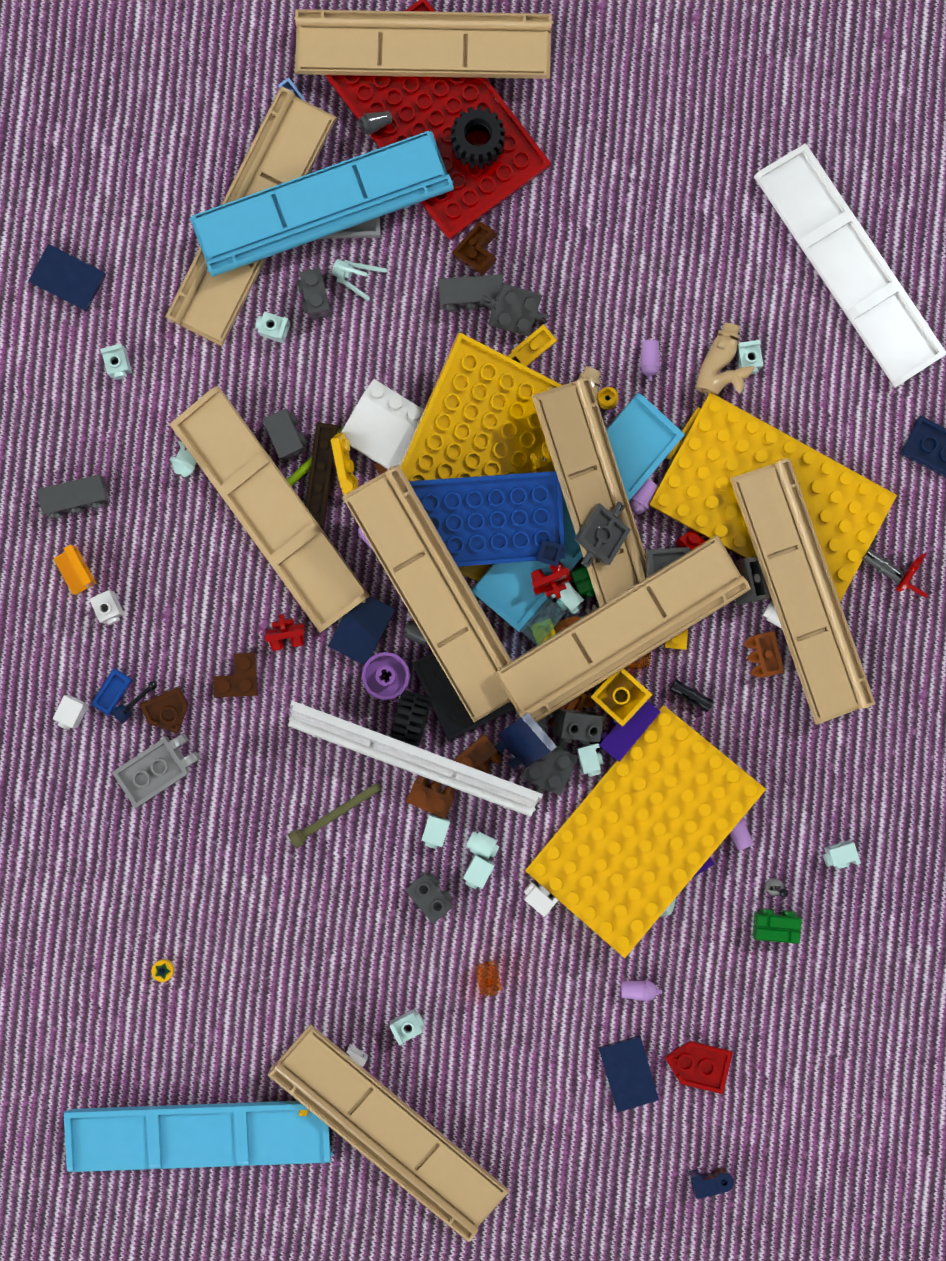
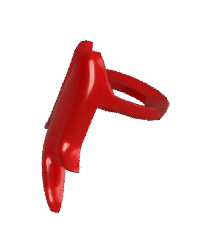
M926 553L918 556L909 567L900 584L896 587L897 592L909 588L924 598H928L929 595L909 583L927 555Z

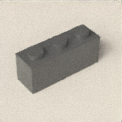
M503 274L438 279L440 310L445 309V312H455L459 308H466L468 311L478 310L479 307L491 309L489 306L480 304V300H483L481 297L484 295L494 299L499 291L501 282H503Z
M100 474L36 489L42 515L50 517V519L61 518L64 513L71 512V514L82 513L84 508H103L105 503L111 502L105 477Z

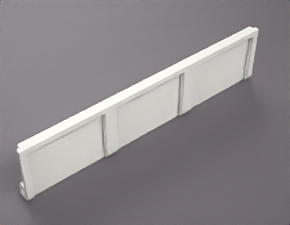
M806 143L758 171L754 179L895 388L899 385H904V382L946 355L945 349Z
M292 701L290 704L292 716L289 718L288 727L503 806L505 809L508 808L531 817L532 813L536 810L535 805L543 796L539 792Z

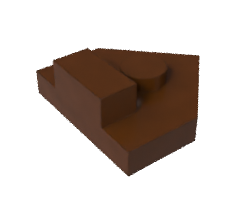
M177 686L151 696L150 699L141 702L139 706L148 724L156 727L159 726L178 734L189 704L181 687Z

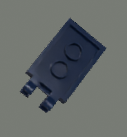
M528 712L498 734L502 740L494 746L499 753L508 748L515 756L508 762L513 770L521 763L527 768L557 747Z

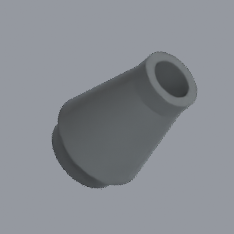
M389 110L364 113L362 117H359L363 133H369L370 135L393 122Z

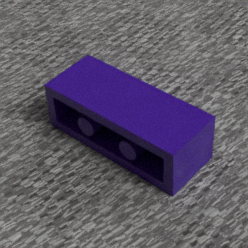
M647 701L623 727L613 719L612 723L614 725L609 731L605 729L601 733L599 746L616 761L620 762L659 715L660 711Z

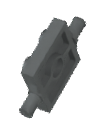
M501 282L499 291L494 299L482 295L481 299L483 300H480L481 305L491 307V315L488 322L490 326L529 337L535 320L547 323L548 320L546 319H549L548 314L538 312L542 298L541 294Z
M617 502L612 511L607 510L600 503L594 505L574 538L587 551V554L581 561V564H584L583 566L590 567L594 558H597L605 566L610 565L631 530L619 517L625 508L623 503Z
M558 739L555 749L525 769L521 778L531 782L536 787V792L543 794L544 791H551L561 796L578 759V756L564 748L566 742Z

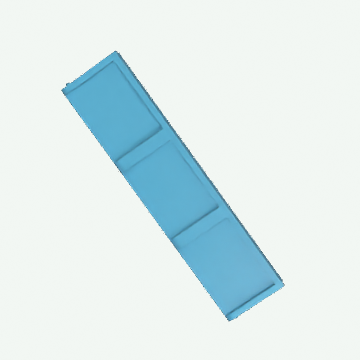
M427 131L193 215L190 220L208 266L207 271L210 272L212 277L453 191L454 187L453 181L449 174H447L432 131Z
M639 393L635 394L606 429L628 501L685 435L650 403L645 396ZM562 492L565 559H560V562L571 571L583 554L579 543L574 540L576 533ZM539 561L492 564L471 591L475 598L483 601L519 632L548 598L545 593L535 596L532 588L531 572L542 569L545 577L551 575L550 564Z
M299 1101L82 1108L64 1111L66 1165L68 1172L331 1163L333 1152L330 1145L329 1126L310 1110H308L307 1116H299V1110H308Z

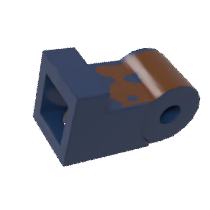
M718 1167L713 1172L700 1174L697 1169L689 1171L692 1190L696 1199L722 1194L733 1188L734 1180L729 1171L723 1167Z

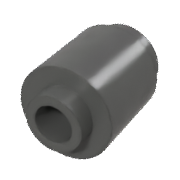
M409 620L404 629V632L407 633L406 638L423 646L425 644L428 645L415 621Z

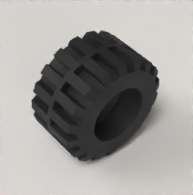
M477 106V110H473L470 107L467 113L463 110L460 113V118H455L454 125L451 128V144L457 160L461 159V163L465 166L469 163L470 168L473 169L475 165L479 166V169H483L484 164L489 167L492 165V160L496 162L499 159V154L502 155L505 141V128L503 127L502 120H498V115L495 112L491 114V109L486 108L484 111L481 106ZM474 130H481L490 136V140L484 145L475 146L470 144L465 137Z
M406 690L403 691L395 712L390 733L391 738L415 747L420 746L431 704L429 696Z

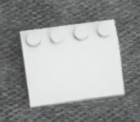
M373 379L341 433L345 432L346 439L349 440L351 447L389 470L391 466L394 467L401 464L424 409Z

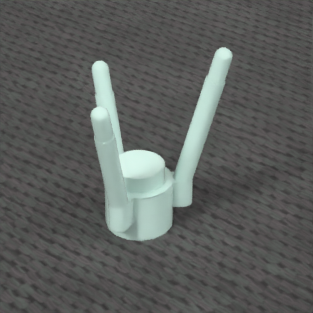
M337 259L332 269V275L337 277V282L344 284L369 301L370 297L349 283L346 278L350 279L352 273L365 277L368 275L366 272L355 268L384 273L387 272V269Z

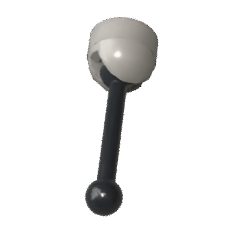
M770 878L766 881L765 889L767 893L772 896L780 895L783 898L788 896V891L783 889V883L779 879Z

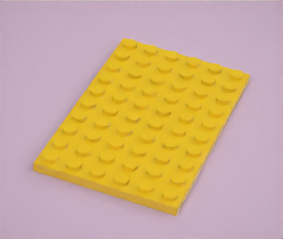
M458 333L400 467L408 481L534 472L530 454L535 453L540 463L543 459L542 449L548 446L532 395L547 391L550 386L556 388L562 385L462 333ZM492 564L460 566L458 568L462 575L478 582Z
M710 392L659 484L649 506L708 539L718 535L726 549L743 558L757 557L730 478L779 462L780 459L790 458L837 595L841 601L897 495Z
M664 705L660 708L659 715L621 761L614 763L525 870L624 958L627 957L766 790V788Z

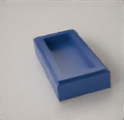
M113 668L91 705L106 715L111 716V711L118 705L133 679L118 669Z

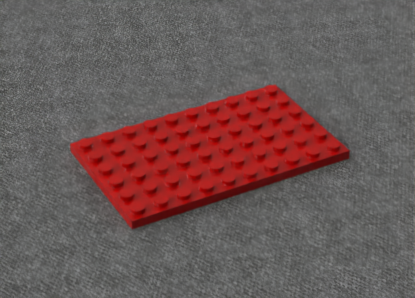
M418 0L405 10L436 12L427 0ZM324 75L358 121L359 117H362L364 113L390 111L393 122L372 135L368 133L378 148L427 131H432L447 174H449L453 181L454 190L420 203L449 241L551 166V162L487 78ZM477 106H481L484 111L486 108L491 109L490 113L493 114L495 112L498 115V120H502L503 127L505 128L502 155L499 154V159L496 162L492 160L491 166L488 167L484 164L483 169H479L477 165H475L474 169L470 168L469 163L466 166L463 165L461 159L457 160L455 152L453 153L451 128L454 125V120L456 117L460 118V113L463 110L467 113L470 107L473 110H477ZM474 130L465 139L472 145L481 146L490 140V136L484 131Z

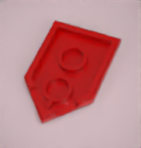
M689 1041L664 1057L680 1084L719 1094L724 1093L733 1051Z

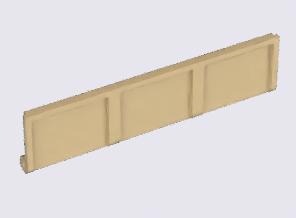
M295 10V74L550 79L551 25L554 23L552 14Z
M280 87L221 205L309 174L337 117L296 97L289 89ZM200 247L165 317L171 323H176L223 346L267 258L212 277L210 272L207 271L208 266Z
M580 377L577 381L532 395V400L576 535L595 504L600 503L610 511L614 509L617 502L625 505L619 517L631 530L610 565L605 566L597 558H594L590 567H587L600 607L647 578L646 554L590 377ZM580 545V548H581V551H582V554H583V558H584L585 555L587 554V551L585 550L584 547H582V546Z
M219 386L210 389L169 424L320 633L353 608L366 602L370 597L367 590Z
M790 458L780 459L779 462L730 478L815 724L823 723L857 709L869 708L875 705V700Z
M400 465L391 466L389 470L342 496L473 722L510 702L509 697L493 672L512 660Z
M715 535L493 673L520 717L528 712L538 722L751 590L750 585L740 575L719 536Z
M311 1024L275 1065L271 1067L267 1076L467 1242H470L478 1232V1226L509 1193V1189Z

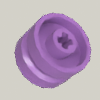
M389 652L378 653L369 658L362 671L363 685L368 693L375 698L383 700L394 699L400 696L408 688L411 678L410 669L405 660ZM385 672L391 674L389 680H384L383 674Z

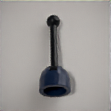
M155 681L149 682L148 687L127 706L119 705L111 713L124 724L130 717V708L151 689H156L157 683Z

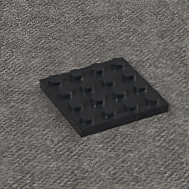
M434 653L412 662L426 695L431 699V705L448 741L515 709L510 701L478 721L473 722Z

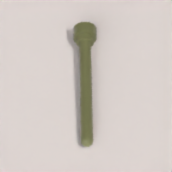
M375 783L305 829H295L290 832L288 836L296 848L304 845V841L307 840L308 836L381 790L380 784Z

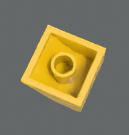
M623 668L610 676L591 698L623 727L647 702L652 694Z

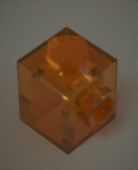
M496 960L475 964L480 995L493 996L498 994V991L502 990Z

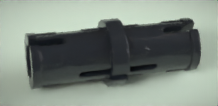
M675 679L670 687V692L682 697L686 703H692L706 713L713 704V700L697 692L698 689L690 688Z

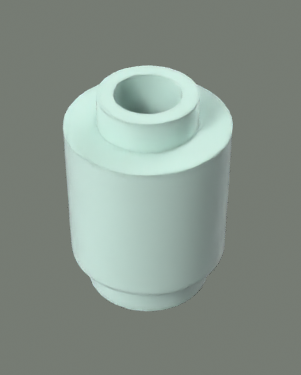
M474 831L466 845L470 852L489 860L490 856L495 857L500 846L496 845L498 840L481 832L476 833Z

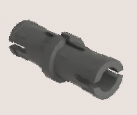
M870 548L866 553L867 555L863 557V561L877 569L876 572L879 574L883 573L897 584L902 580L900 577L905 575V572L891 564L888 558H882Z

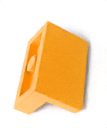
M68 545L63 548L64 553L54 558L73 595H77L97 584L77 546Z

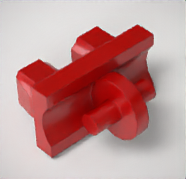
M560 561L558 566H549L552 574L546 577L542 569L531 572L532 588L535 596L541 593H545L546 597L554 594L556 599H560V591L567 589L565 583L571 581L568 567L565 568Z
M279 614V621L272 622L273 628L266 630L265 641L269 642L272 651L283 649V639L286 638L291 639L292 647L303 646L304 623L294 625L293 618L285 619L284 614Z

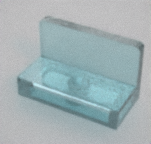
M547 598L519 632L524 634L534 644L539 645L563 617L565 612Z

